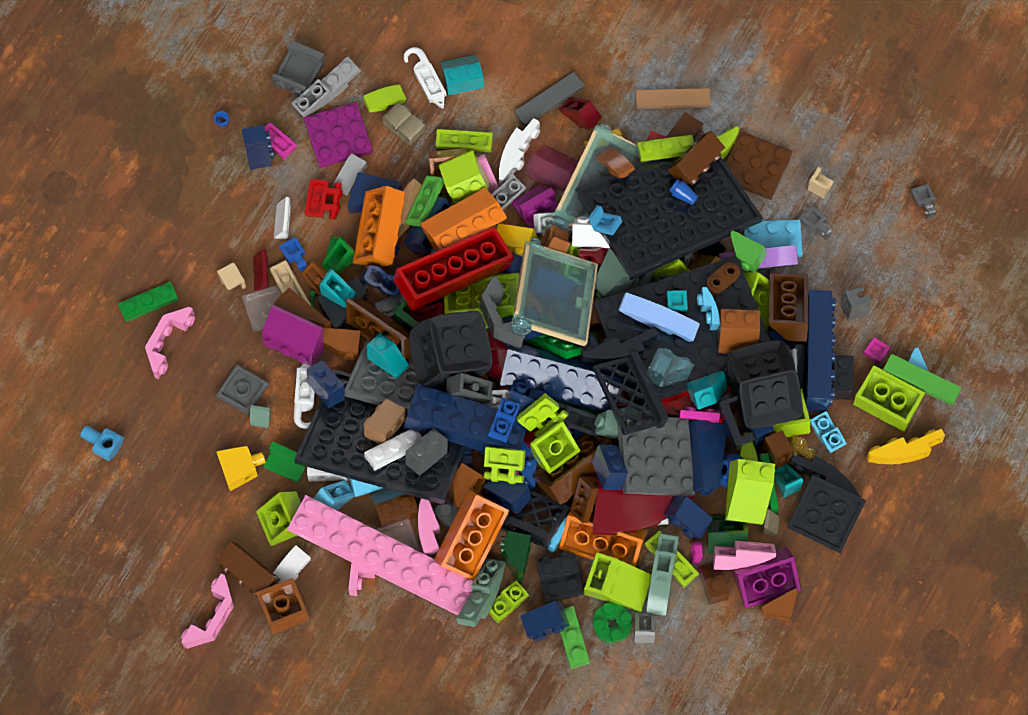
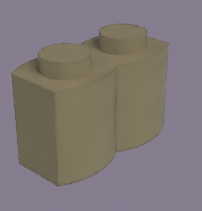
M397 103L383 116V124L409 146L425 132V122L423 119L412 115L411 110L406 105Z

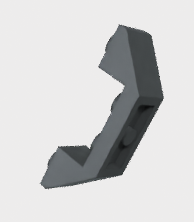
M497 276L493 277L481 296L480 310L493 338L516 348H521L523 339H525L524 329L512 324V322L503 323L502 317L498 316L496 304L502 302V296L505 291L503 284L499 283Z

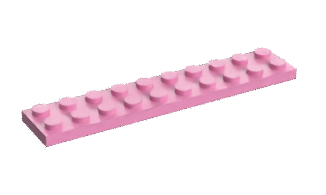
M305 495L288 526V531L456 615L460 613L473 591L471 586L473 580L436 563L435 559Z

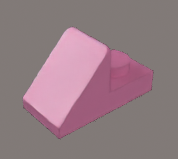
M351 562L349 595L357 596L358 590H362L363 578L360 577L375 578V574Z

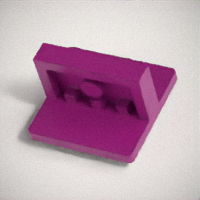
M543 184L512 202L513 207L528 228L534 229L533 214L554 213L558 206L555 202V192L553 189H546Z

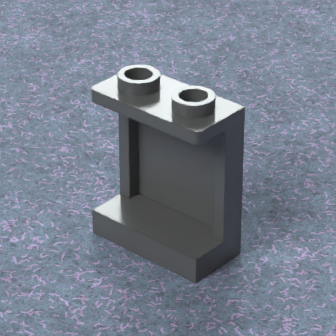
M291 40L288 44V53L278 72L272 75L273 85L280 90H288L293 95L299 97L315 82L325 63L324 53Z

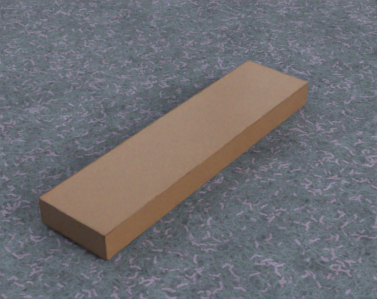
M710 88L636 90V109L710 108L711 105Z

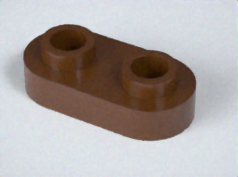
M729 262L709 276L706 282L709 292L713 295H718L726 290L738 279L740 275L739 267ZM731 269L734 273L729 274L727 270ZM713 281H718L720 285H714Z

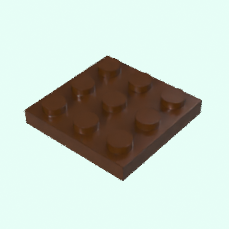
M740 131L726 165L743 190L772 200L791 157L792 150Z

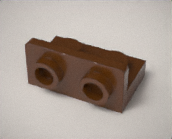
M595 476L580 477L570 512L581 523H589L593 512V506L599 489L596 486L598 479Z

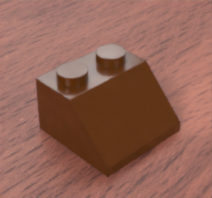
M385 488L370 493L382 529L418 518L419 511L414 496Z

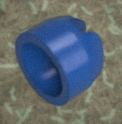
M219 111L215 114L214 122L218 126L224 127L229 124L230 118L226 112ZM219 117L223 118V119L226 120V121H225V122L220 121V120H219Z

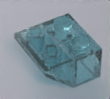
M658 348L647 372L653 384L665 387L688 379L694 364L688 358L674 355L669 349Z

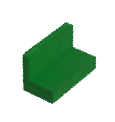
M272 442L269 447L270 455L264 464V468L298 483L307 467L295 464L297 452Z

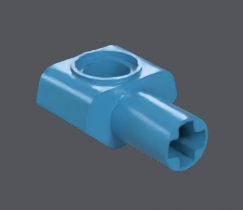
M88 425L84 427L80 435L81 438L94 444L93 453L107 461L115 457L125 438L108 428H105L100 433ZM108 442L113 443V445L109 448L104 447V445Z

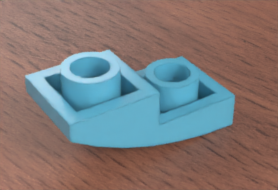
M702 287L700 294H697V305H701V312H706V324H709L710 330H718L720 319L716 303L707 287Z
M827 411L810 420L812 429L829 453L847 444L838 427L834 426Z
M567 516L555 532L556 534L551 538L552 544L547 551L554 554L561 542Z

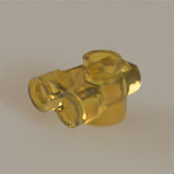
M792 436L791 441H789L793 449L792 457L796 454L813 461L814 457L817 456V451L806 446L807 440L799 436Z

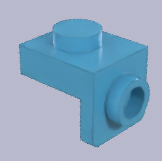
M599 205L596 206L589 216V221L595 232L614 235L622 223L620 216L604 213Z

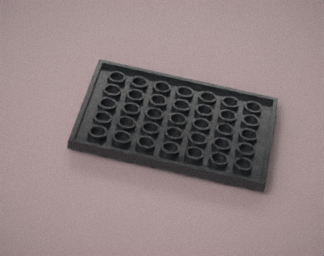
M701 135L693 138V141L695 142ZM681 156L639 161L632 164L635 170L624 178L608 174L575 189V195L589 216L596 206L599 205L604 213L621 217L622 223L614 235L601 234L631 280L731 236L732 230L738 233L762 222L763 217L722 157L715 162L712 161L709 164L711 167L703 174L700 173L698 175L699 179L693 185L687 184L699 196L693 205L672 196L670 192L671 187L677 180L668 169Z
M736 256L593 302L605 338L614 339L617 337L621 344L623 339L629 336L634 338L646 328H649V330L656 328L655 326L649 327L618 311L625 293L641 297L667 308V291H687L688 309L687 311L677 313L700 323L694 341L689 342L676 334L670 335L656 328L659 334L657 340L645 345V351L640 356L660 400L688 392L687 383L722 370L724 371L725 378H729L728 354L718 353V330H710L709 324H706V312H701V305H697V294H700L702 287H706L709 276L724 264L734 263L740 269L738 279L721 294H711L716 303L718 313H720L721 309L758 310ZM731 269L727 270L729 274L734 273ZM713 281L714 285H720L718 281ZM760 315L758 343L771 341ZM621 364L617 367L618 370L625 371L624 373L626 374L629 371L626 364ZM627 379L624 386L635 390V383ZM627 392L628 398L631 400L633 395ZM634 397L633 403L644 405L641 398Z
M334 369L333 373L344 384V388H346L351 374ZM345 396L343 401L328 408L320 400L295 457V464L445 504L466 451V446L448 441L447 454L420 476L406 465V455L374 470L365 458L364 452L379 444L364 436L363 425L365 420L374 414L378 405ZM405 422L397 430V432L393 435L392 438L410 430L404 428Z

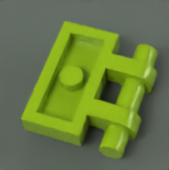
M545 393L516 417L517 421L530 432L537 427L539 430L534 434L538 438L561 420L564 422L568 413L565 410H562L560 413L556 412L559 409V404ZM550 417L551 420L545 424L543 421Z
M486 446L484 466L492 467L491 472L485 471L484 479H490L492 482L507 481L509 484L523 483L524 476L517 475L516 470H524L525 450ZM499 468L509 469V473H500Z

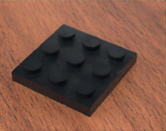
M813 474L787 528L841 553L867 500Z

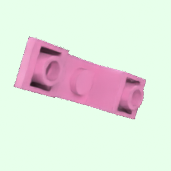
M187 307L163 315L146 344L145 349L156 379H159L161 374L164 375L168 368L166 357L157 352L162 350L163 341L166 336L171 334L173 326L186 331L189 326L193 325L195 321L193 308Z
M223 574L219 578H215L211 585L213 596L223 602H219L216 606V614L213 619L208 620L205 626L206 631L192 624L189 629H185L181 636V642L187 649L214 641L234 607L227 580Z

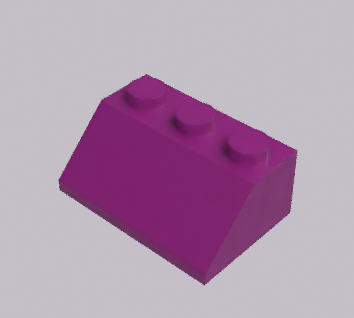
M273 305L262 331V344L270 349L281 352L285 356H290L302 364L313 366L324 351L323 327Z
M787 547L776 550V557L766 562L750 567L732 569L745 609L777 599L795 588L797 591H801L795 559Z

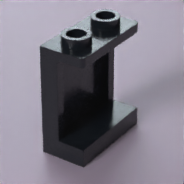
M730 394L722 397L716 408L718 413H720V418L732 449H736L751 443L755 438L752 432L743 436L740 435L729 405L737 402L739 398L738 396L733 397Z

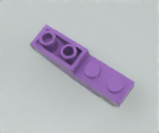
M797 246L765 248L767 255L758 268L798 264ZM735 252L719 253L721 260L736 256Z

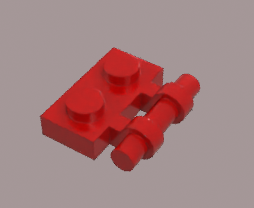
M310 179L305 216L324 218L325 211L330 212L329 219L336 220L337 213L340 212L339 200L343 193L341 190L342 183L335 182L334 188H329V181ZM327 196H332L331 204H326Z

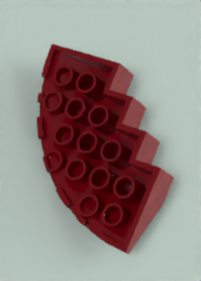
M598 479L596 486L599 489L594 504L592 534L617 535L618 532L629 531V533L645 527L647 529L654 527L667 519L664 513L675 496L623 494V488L621 490H603ZM695 493L694 496L687 497L693 500L698 495V493Z

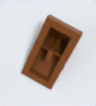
M795 588L762 606L761 615L790 623L798 593L797 589Z

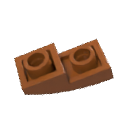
M612 147L596 156L598 163L608 167L610 174L618 178H624L635 170L631 162Z

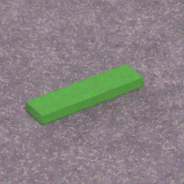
M891 354L883 369L885 372L952 406L962 388Z

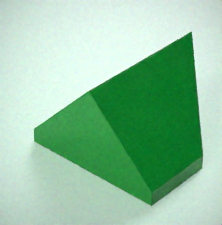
M331 235L325 259L321 265L327 272L329 269H332L336 274H340L353 263L354 250L342 237Z

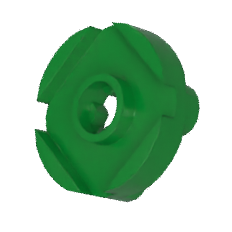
M615 603L604 604L595 612L593 617V629L596 636L601 641L609 644L625 640L632 630L631 614L621 605ZM615 619L618 626L610 628L607 621Z

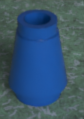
M679 179L670 189L672 196L690 205H693L699 197L684 181Z

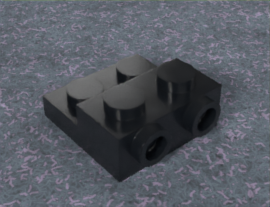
M563 552L558 555V558L551 559L550 556L539 559L540 562L536 563L546 604L584 595L575 554L570 555V552Z

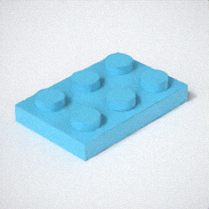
M800 220L762 221L744 230L745 237L763 245L765 248L796 245L798 258L802 257Z

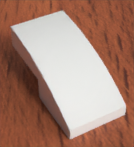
M296 545L274 571V574L280 578L278 583L293 578L295 581L298 573L311 560Z

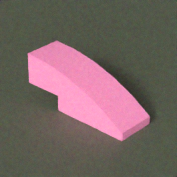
M421 498L418 512L420 543L423 554L431 557L436 555L439 550L434 535L440 533V528L429 500Z
M735 541L734 548L714 546L713 567L718 570L740 569L766 562L776 557L775 544Z

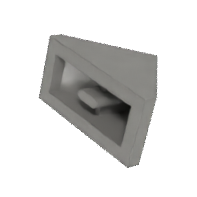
M635 612L634 642L654 643L655 615L646 612Z

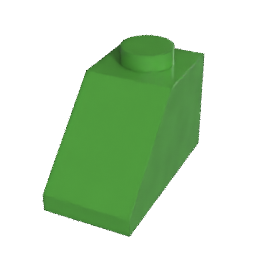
M732 230L730 234L735 254L742 269L755 273L767 255L765 247Z

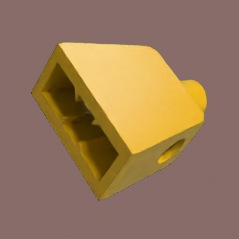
M248 446L217 451L230 491L256 478L258 475L255 466L266 463L262 452L251 455Z

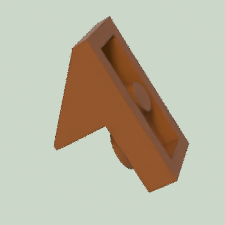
M552 225L549 228L545 247L566 253L570 245L567 242L570 231ZM543 257L541 258V261L559 267L561 264Z

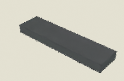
M573 72L515 110L514 114L526 127L533 118L539 119L584 89L585 85Z

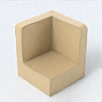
M818 167L809 181L808 190L824 199L833 186L834 181L821 174L822 168Z
M234 262L217 271L219 280L222 285L226 286L227 290L238 285L242 289L246 288L245 281Z

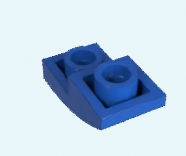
M502 397L488 436L507 443L521 404Z

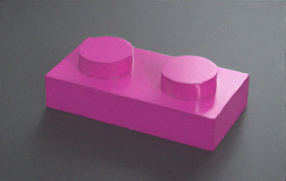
M269 122L264 127L265 131H269L273 151L285 160L297 148V144L272 123Z
M685 407L684 410L680 411L681 419L719 423L720 413H716L715 409H704V412L696 411V408Z

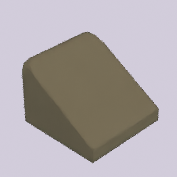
M767 509L763 533L778 535L779 516Z

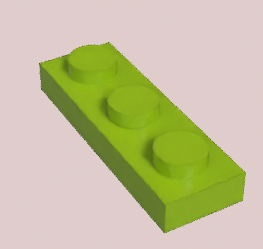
M437 129L436 149L466 148V151L473 150L474 152L491 153L493 133Z
M692 135L637 142L636 147L640 161L643 162L682 156L694 141Z
M660 531L645 542L644 545L654 556L657 550L659 534H662ZM677 550L673 577L685 588L699 576V573Z

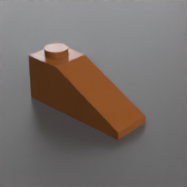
M323 328L324 349L345 360L358 359L361 346V331Z

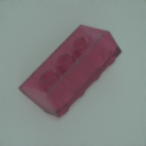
M544 145L532 154L525 174L529 175L534 181L545 183L548 188L557 189L564 193L579 161ZM587 166L577 188L606 175ZM574 193L573 198L579 200Z

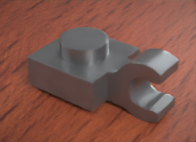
M929 184L911 189L910 194L917 208H924L927 219L935 217L934 213H936V210L932 203H935L936 198Z
M814 206L800 217V222L812 233L818 230L820 235L826 240L832 235L830 233L832 229L825 224L827 218Z

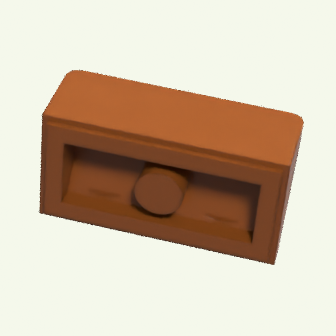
M312 261L301 272V275L316 294L320 296L319 283L327 271L319 261Z

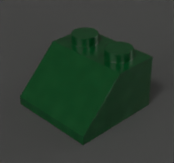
M709 515L713 519L706 529L708 554L714 553V546L734 548L735 541L748 542L747 523L725 520L726 515Z
M507 531L506 537H502L501 554H503L504 561L517 582L523 584L531 549V535Z

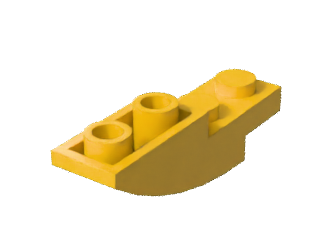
M933 429L928 431L925 436L919 439L914 437L907 443L904 437L900 439L893 438L884 446L880 447V445L871 448L866 459L868 462L877 464H901L920 460L929 456L931 452L930 447L943 442L945 434L942 429L937 431Z

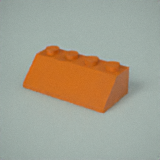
M389 186L365 192L353 257L354 264L377 267L392 265L395 258V246L398 241V229L401 224L402 208L405 203V192Z
M483 188L420 223V226L433 249L437 252L481 233L504 221L507 217L498 201L486 188Z
M468 490L434 558L436 563L474 581L509 510Z
M569 512L559 549L594 560L596 552L636 567L647 534L646 529H638L632 533H629V531L618 532L617 535L592 534L594 512L591 514L589 523H581Z

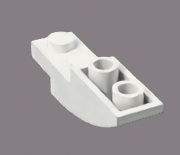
M533 118L524 131L516 128L509 138L500 161L499 187L524 166V153L529 148L530 141L536 139L540 133V122Z

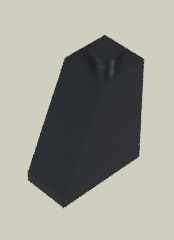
M358 277L346 282L356 292L353 298L367 301V292L369 291L364 282H360ZM323 295L317 297L318 305L326 319L331 322L332 328L343 329L347 325L346 308Z

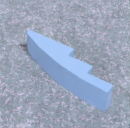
M629 293L624 294L618 310L649 327L655 326L670 335L676 334L689 342L694 341L700 324L664 306Z

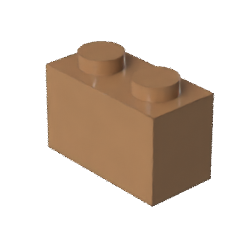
M385 399L382 404L376 407L374 414L365 420L363 425L364 436L379 445L390 440L406 421V409Z

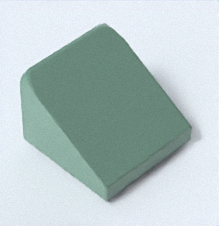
M251 405L250 425L268 428L272 416L270 409Z

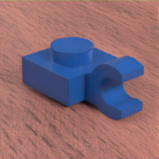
M296 237L279 246L289 264L295 261L300 272L307 267L305 260L302 258L305 255V251Z

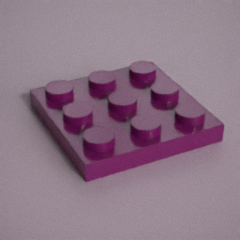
M357 102L303 117L319 169L344 162L350 154L361 157L373 153Z

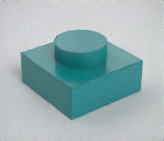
M667 291V308L675 312L687 311V291Z

